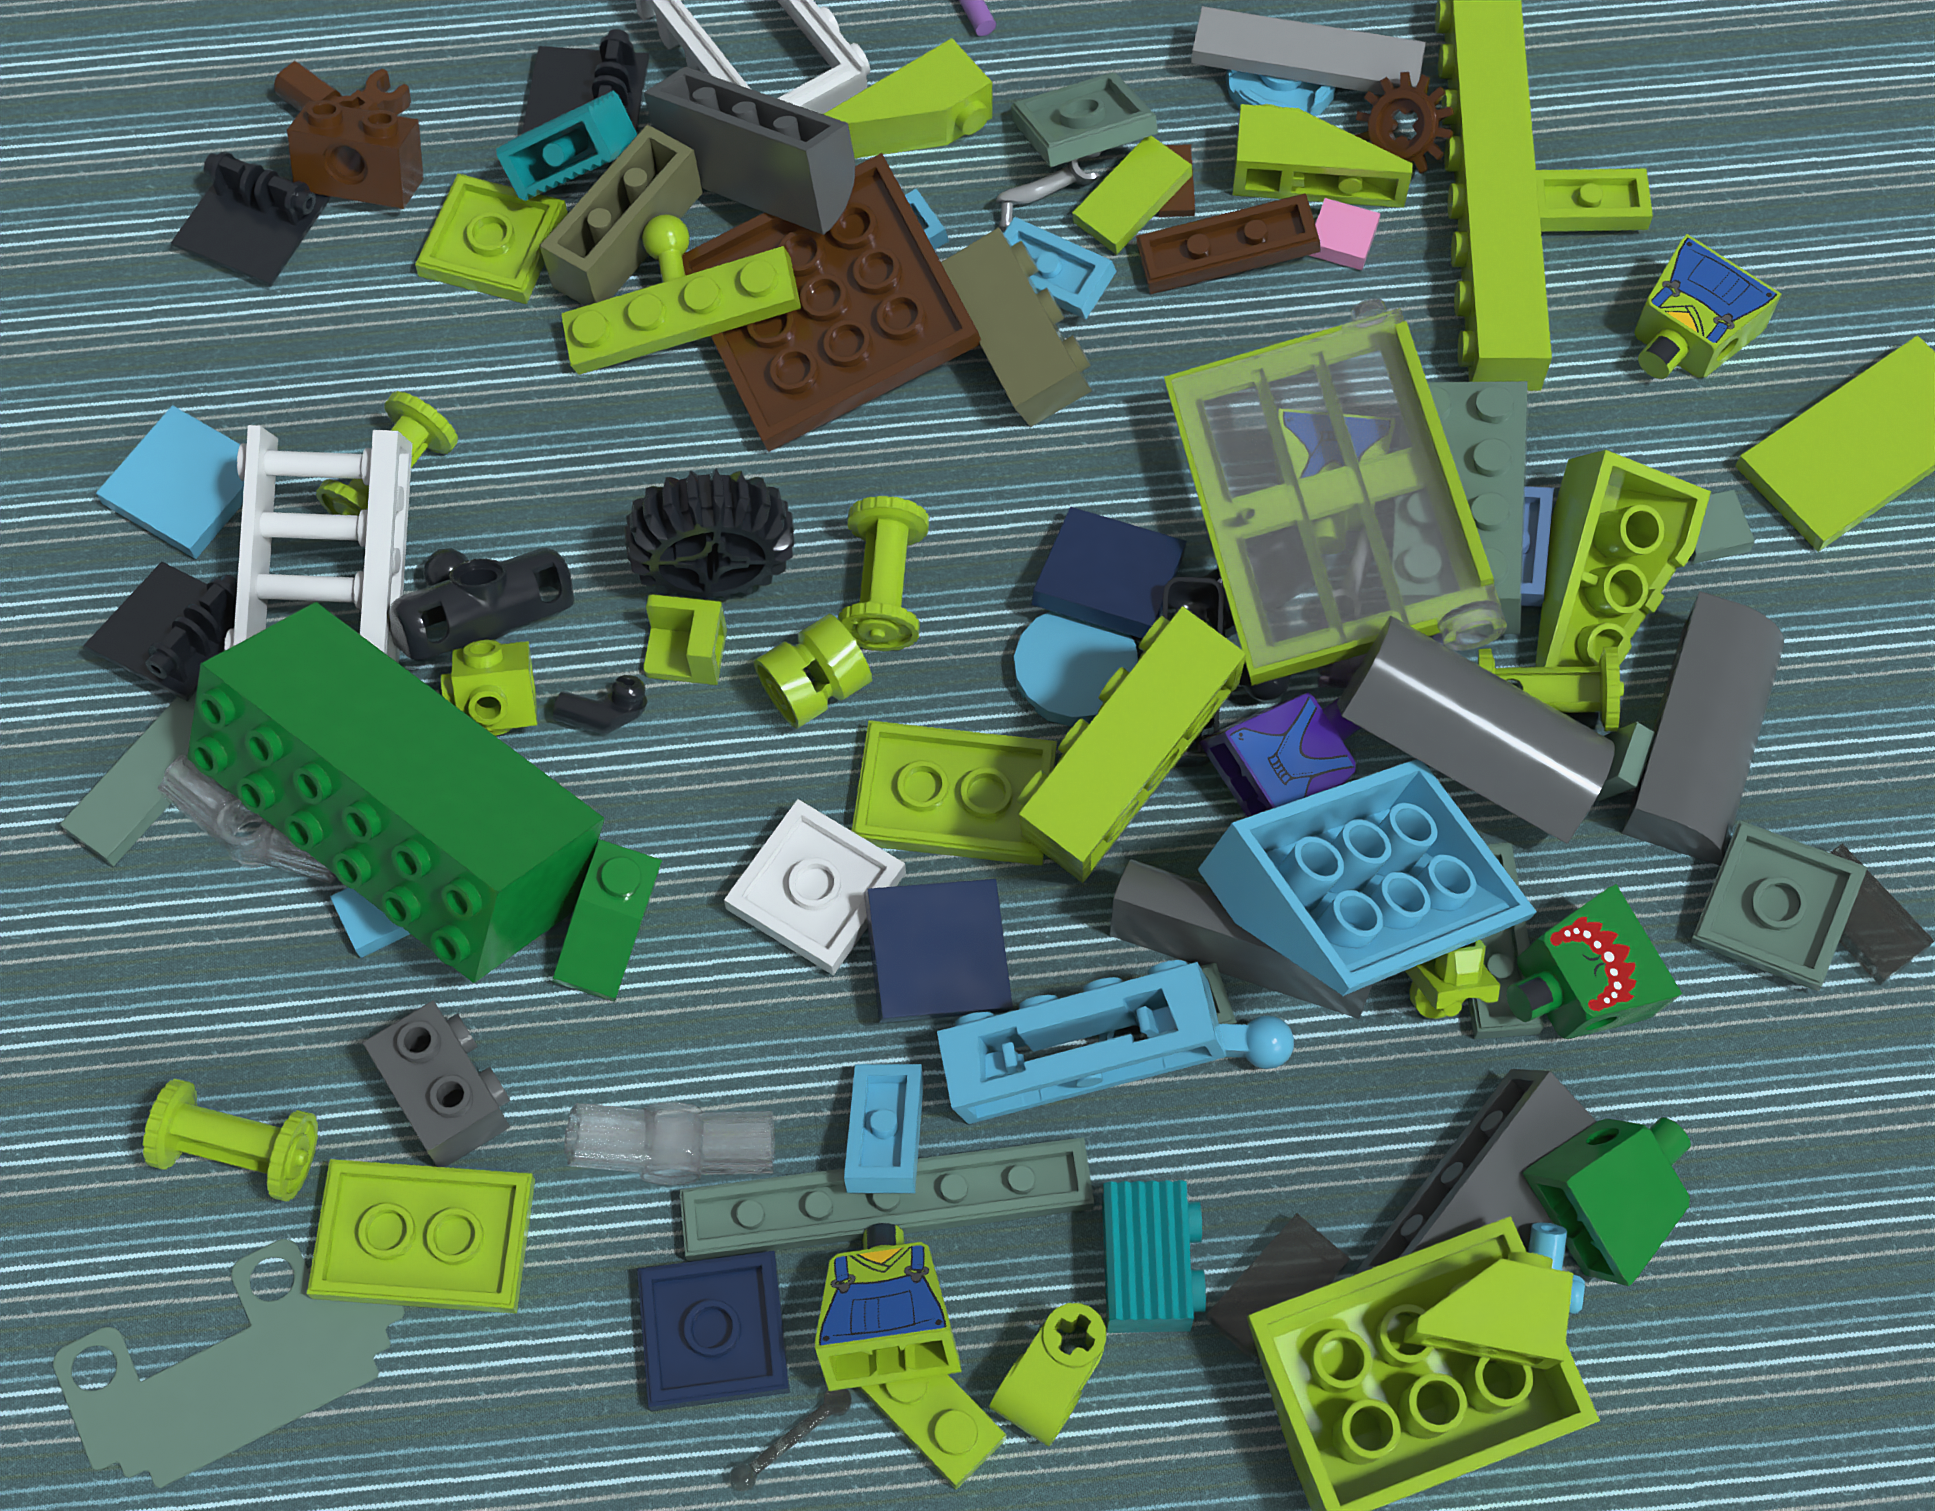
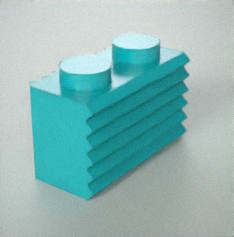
M611 91L496 148V155L518 198L527 201L533 196L535 197L542 192H546L559 184H563L570 179L572 180L619 157L638 134L619 95Z
M1139 1180L1135 1182H1105L1102 1192V1222L1107 1333L1190 1332L1194 1320V1312H1205L1204 1269H1191L1190 1243H1202L1200 1201H1188L1187 1181L1184 1180L1173 1182L1169 1180L1160 1182L1154 1180L1148 1182Z

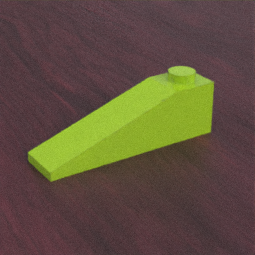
M1608 450L1568 459L1551 521L1544 602L1542 603L1535 667L1599 666L1603 647H1617L1620 666L1632 648L1630 640L1647 614L1654 613L1665 597L1661 592L1677 568L1686 565L1695 551L1711 491Z

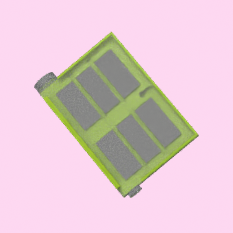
M1368 299L1355 305L1350 311L1352 320L1350 323L1164 376L1241 649L1246 652L1245 663L1252 685L1367 654L1390 615L1427 636L1440 633L1444 645L1456 651L1475 649L1489 644L1499 638L1507 628L1501 603L1494 586V578L1407 321L1404 320L1401 308L1388 311L1385 302L1381 299Z

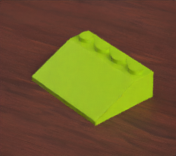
M1511 1216L1247 1316L1291 1460L1312 1511H1373L1600 1421L1567 1344H1565L1564 1361L1545 1370L1404 1342L1406 1327L1498 1260H1508L1510 1252H1526Z

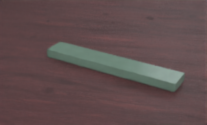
M1084 1137L920 1158L917 1163L915 1193H847L844 1180L845 1168L680 1189L685 1256L688 1262L861 1240L865 1230L878 1223L897 1225L903 1230L904 1234L1094 1209Z

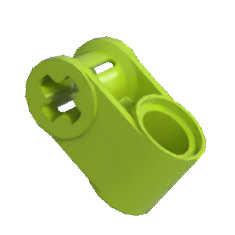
M1067 1303L1057 1307L1048 1316L1025 1354H1021L993 1397L989 1408L1050 1447L1073 1412L1083 1393L1081 1392L1101 1360L1106 1343V1327L1101 1316L1092 1307L1082 1303ZM1077 1325L1087 1330L1085 1344L1090 1350L1086 1351L1083 1348L1077 1347L1072 1351L1071 1355L1063 1353L1061 1351L1062 1336L1058 1331L1061 1329L1064 1332L1071 1333Z

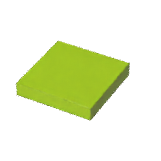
M457 174L416 261L415 267L419 277L527 304L545 265L540 245L566 217L568 211L565 200L539 194L525 201L518 198L513 187Z

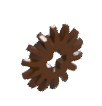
M1400 72V87L1395 88L1389 78L1385 77L1380 80L1385 92L1381 98L1370 91L1367 92L1364 98L1374 107L1371 114L1357 112L1356 120L1368 122V131L1356 134L1355 136L1365 141H1371L1373 145L1408 162L1414 161L1420 174L1428 171L1424 155L1427 151L1438 160L1443 157L1444 153L1434 143L1436 136L1450 139L1452 138L1453 131L1439 128L1438 121L1444 120L1454 113L1452 107L1436 109L1435 106L1446 92L1442 87H1439L1428 96L1427 91L1430 77L1421 75L1416 88H1413L1410 73ZM1398 112L1404 115H1411L1415 112L1418 116V119L1413 124L1414 131L1417 134L1411 140L1403 135L1395 138L1392 133L1398 126L1394 118Z

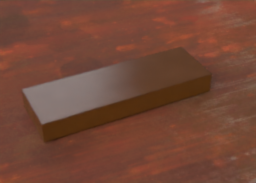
M1306 193L1136 236L1137 247L1150 294L1321 252L1319 235Z

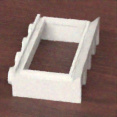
M635 0L638 15L643 21L656 15L659 35L664 45L670 50L680 44L685 50L688 68L750 89L681 2L682 0ZM777 0L832 68L777 99L824 114L867 88V75L870 74V65L867 57L856 43L850 45L841 35L835 17L826 6L819 8L814 0Z

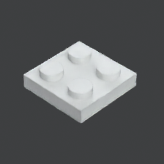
M797 799L725 897L724 903L726 909L834 976L868 928L864 893L868 888L897 886L906 874V867L904 862Z

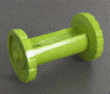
M395 391L385 402V411L391 421L395 423L390 431H399L412 443L411 468L426 448L436 453L448 454L458 443V436L446 418L418 397L406 392ZM326 479L316 490V497L331 515L359 516L362 509L368 510L369 485H365L363 479H352L348 485L336 480Z
M894 496L863 498V500H858L849 508L848 528L853 535L865 541L859 603L852 604V606L843 608L839 612L837 619L846 627L857 645L867 650H901L912 646L919 638V619L912 612L907 611V609L901 606L907 546L918 543L927 536L930 518L923 507L910 500Z
M1603 647L1599 666L1495 668V659L1491 648L1478 649L1479 666L1506 681H1517L1522 686L1523 691L1562 713L1599 712L1603 730L1618 731L1620 697L1624 695V683L1620 681L1617 647Z
M175 1078L162 1088L151 1108L145 1127L143 1156L147 1165L165 1170L173 1166L182 1152L267 1174V1190L270 1197L288 1202L297 1195L307 1178L315 1155L318 1139V1122L316 1121L315 1114L296 1110L290 1114L281 1128L197 1106V1092L194 1084L189 1081Z

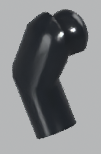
M623 675L618 677L616 682L611 685V692L598 700L561 691L555 701L553 719L599 734H609L642 715L648 702L645 696L646 687L638 677Z

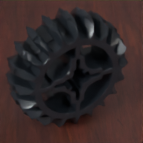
M715 468L707 475H697L690 470L688 477L680 480L666 477L664 487H647L644 498L632 501V512L626 516L627 526L624 527L627 559L631 563V570L639 574L642 585L655 586L657 593L660 595L675 592L681 598L693 596L701 597L702 600L718 596L729 600L730 594L738 592L749 595L752 594L754 585L767 586L772 584L773 575L785 572L786 561L793 557L792 547L795 544L792 513L789 512L787 501L781 499L779 488L766 487L762 477L745 480L742 471H736L731 475H720L717 468Z

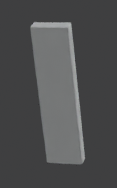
M1202 6L1191 63L1364 92L1370 91L1384 95L1385 92L1380 80L1388 77L1393 86L1398 88L1400 87V72H1409L1412 87L1416 88L1420 78L1426 42Z

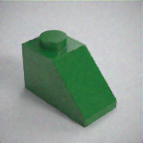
M599 839L576 903L552 982L615 1002L662 863L661 859Z

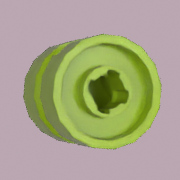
M830 613L798 633L797 645L794 646L784 641L753 661L756 673L766 693L781 715L796 729L828 710V698L833 697L842 701L872 682V673L861 649L846 627ZM805 667H807L810 673L812 674L813 678L815 679L814 682L811 683V681L807 677L806 673L803 670Z

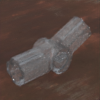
M181 754L165 770L164 778L157 788L160 795L221 844L235 863L248 868H258L267 865L331 884L336 877L334 873L307 852L295 847L288 837L260 815L249 811L237 797L218 782L202 774L187 759V755ZM261 822V826L253 834L245 837L235 836L238 830L245 824Z
M673 1102L648 1105L643 1110L576 1103L570 1109L569 1121L565 1130L564 1154L567 1156L568 1166L639 1172L640 1178L643 1181L659 1185L690 1184L700 1180L701 1175L774 1174L773 1111L703 1112L697 1106Z

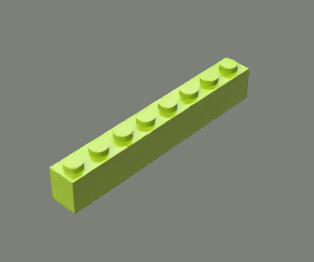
M1437 0L1435 31L1436 34H1445V44H1441L1439 49L1438 75L1439 79H1448V90H1444L1446 93L1442 98L1441 109L1452 107L1454 113L1442 120V124L1451 125V130L1453 131L1452 138H1446L1444 164L1445 170L1454 171L1455 183L1450 184L1448 192L1449 219H1458V232L1453 233L1451 242L1452 267H1461L1462 281H1457L1455 287L1454 310L1456 317H1465V331H1460L1458 339V364L1460 367H1468L1469 382L1527 381L1528 391H1541L1552 360L1522 3L1521 0Z

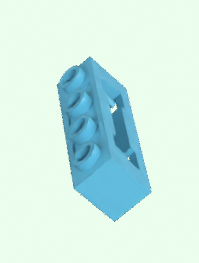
M1171 960L1156 964L1148 970V975L1124 982L1122 979L1115 977L1098 979L1086 984L1083 987L1082 993L1060 999L1055 995L1031 997L1019 1004V1010L996 1016L990 1012L967 1014L955 1021V1027L937 1031L951 1107L968 1124L1227 1057L1209 981L1198 962L1187 964L1183 960ZM1136 1017L1138 1018L1141 1033L1147 1034L1148 1039L1134 1042L1133 1036L1128 1034L1026 1062L1024 1055L1018 1054L1015 1051L1016 1048L1028 1045L1034 1052L1137 1025Z

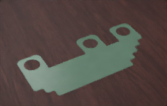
M280 1239L241 1258L233 1266L231 1272L232 1281L250 1321V1327L141 1382L121 1333L113 1327L100 1328L62 1347L54 1357L53 1368L92 1469L101 1471L114 1463H118L122 1468L124 1476L129 1478L147 1471L151 1475L154 1486L161 1489L378 1378L379 1371L373 1358L376 1354L390 1348L391 1342L386 1333V1328L388 1325L403 1318L405 1314L403 1306L311 1299L307 1294L310 1273L299 1247L292 1240ZM276 1257L286 1260L294 1271V1283L290 1291L284 1297L275 1301H264L256 1297L250 1287V1277L254 1268L261 1261L268 1258ZM92 1346L106 1347L114 1354L117 1362L116 1373L113 1379L99 1390L87 1391L81 1389L76 1385L72 1377L74 1360L86 1348Z

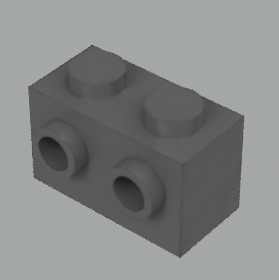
M432 1000L362 1042L437 1167H447L510 1128L500 1107L511 1100L490 1066L479 1073L475 1069L467 1054L478 1048L458 1013L446 1020L435 1001Z

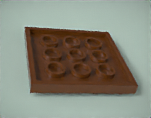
M882 153L855 166L854 185L847 206L838 221L825 234L822 235L764 212L685 252L682 256L685 275H689L782 246L785 247L790 255L801 309L711 335L768 452L980 345L979 341H981V338Z

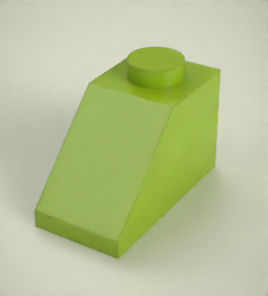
M1510 1252L1508 1260H1498L1408 1325L1405 1329L1404 1342L1548 1370L1564 1361L1573 1272L1552 1269L1553 1259L1544 1255L1529 1252Z

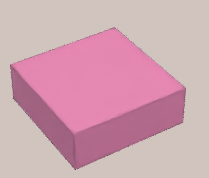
M1325 198L1315 224L1320 239L1321 252L1309 256L1363 270L1381 213Z

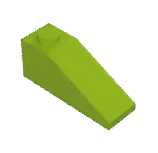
M951 38L823 115L848 123L854 159L876 156L880 153L884 155L946 146L965 134L970 135L979 131L988 120L993 118L992 81Z
M1272 104L1240 105L1232 196L1284 199L1306 193L1308 201L1324 202V199L1328 198L1345 204L1405 207L1412 176L1411 162L1299 108L1278 107Z

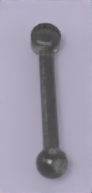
M827 1390L824 1395V1403L749 1464L739 1463L735 1465L729 1474L731 1486L740 1492L752 1489L756 1483L757 1475L828 1417L846 1414L852 1405L849 1390Z

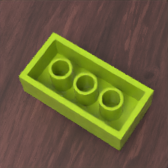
M1183 606L1171 621L1161 616L1151 626L1139 645L1143 653L1131 672L1123 667L1115 672L1098 697L1103 704L1094 719L1089 724L1081 718L1074 724L1058 747V750L1063 754L1057 766L1049 775L1039 770L1028 782L1017 799V802L1022 805L1019 810L1022 837L1082 883L1088 878L1240 682L1246 652Z

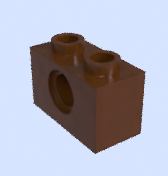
M321 100L316 102L308 101L287 129L293 183L302 181L315 194L404 209L424 180L419 119L397 116L388 110L368 111L344 107L330 100Z

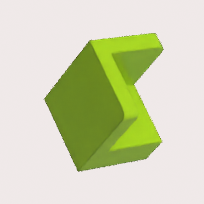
M648 595L646 611L651 630L643 667L646 677L718 685L727 635L722 602Z

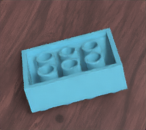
M1418 759L1233 822L1198 868L1200 874L1237 925L1342 996L1527 921L1537 912L1428 766Z

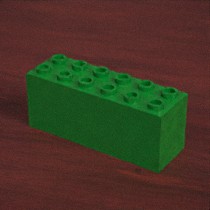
M312 603L201 663L187 759L202 774L211 777L237 797L249 811L260 815L288 837L295 847L311 855L334 873L345 886L354 889L385 913L393 924L404 928L432 950L443 963L455 968L472 983H476L574 912L605 818L319 603Z

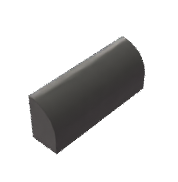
M686 66L644 92L652 127L694 149L701 187L703 189L822 235L832 228L842 215L850 199L855 178V159L848 123Z
M1699 591L1683 625L1652 729L1655 732V739L1639 785L1634 789L1621 834L1715 865H1722L1784 648L1782 632L1765 615L1743 604Z
M1392 615L1388 618L1337 702L1342 717L1566 844L1569 843L1595 802L1607 778L1614 757L1615 747L1613 741Z
M1132 859L1125 868L1113 898L1110 927L1111 937L1189 963L1198 962L1199 966L1216 963L1219 973L1360 1019L1372 984L1342 996L1237 925L1208 884Z
M1511 1069L1353 1275L1511 1216L1525 1250L1528 1252L1532 1224L1553 1223L1524 1177L1523 1172L1529 1166L1597 1121L1551 1071Z

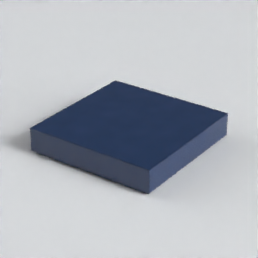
M1070 507L1034 587L1031 605L1144 638L1148 630L1161 615L1165 586L1169 580L1176 577L1184 557L1187 541Z
M996 879L868 888L866 890L864 899L879 1023L964 1016L976 1012H1008L1013 1007Z
M775 1251L637 1269L648 1407L651 1412L790 1393Z

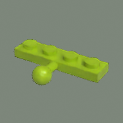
M662 214L652 218L647 223L642 239L647 253L659 261L663 283L561 313L570 366L578 375L798 310L801 309L791 258L784 246L685 275L682 256L689 246V231L684 222L676 216Z

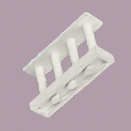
M248 425L247 443L240 445L237 455V470L239 478L244 481L235 626L234 629H229L226 634L224 650L266 629L268 599L354 602L357 609H362L360 635L399 663L400 650L394 645L392 640L389 611L395 599L403 596L412 443L399 431L373 430L372 448H365L363 454L277 451V437L262 426ZM276 476L363 479V483L369 485L368 510L362 509L359 516L273 512ZM272 537L359 541L360 546L365 547L364 571H358L355 577L269 574Z

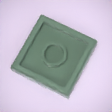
M1114 72L1020 100L1011 105L1014 124L1050 167L1158 134L1156 115Z
M1739 820L1691 943L1819 992L1868 867Z

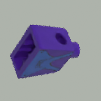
M1307 692L1273 705L1214 732L1199 741L1247 817L1343 785L1355 772L1356 762L1343 741L1360 730L1361 727L1341 716L1337 705L1340 697L1322 709L1315 697Z

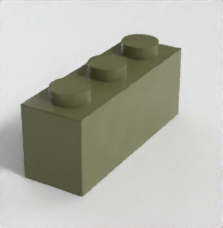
M647 124L540 245L552 287L584 306L612 298L649 256L642 239L647 223L652 218L662 214L673 215L681 219L703 193L694 149Z
M998 227L941 262L980 335L981 341L979 343L1012 405L1030 427L1092 391L1082 371L1091 367V364L1074 335L1064 340L1056 323L1065 319L1047 287L1040 292L1037 291L1030 277L1039 272V269L1022 241L1011 245Z

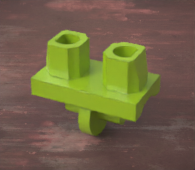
M1481 940L1405 970L1413 980L1409 990L1410 1000L1421 1015L1434 1019L1455 1016L1461 1011L1462 1003L1466 998H1479L1486 1003L1498 1002L1500 983L1483 964L1486 946Z

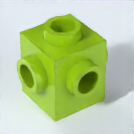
M480 640L472 642L462 649L453 650L452 673L441 674L442 696L495 736L504 734L512 728L537 725V694L529 641L500 644L494 640Z

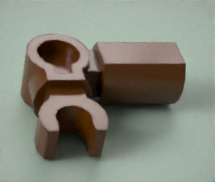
M293 61L280 71L274 82V90L277 96L299 112L308 101L316 102L321 100H330L344 107L368 111L388 110L396 115L403 113L411 104L410 90L406 84H402L393 92H386L391 86L388 71L384 68L373 72L368 77L366 89L362 92L358 89L350 96H341L339 91L297 61Z

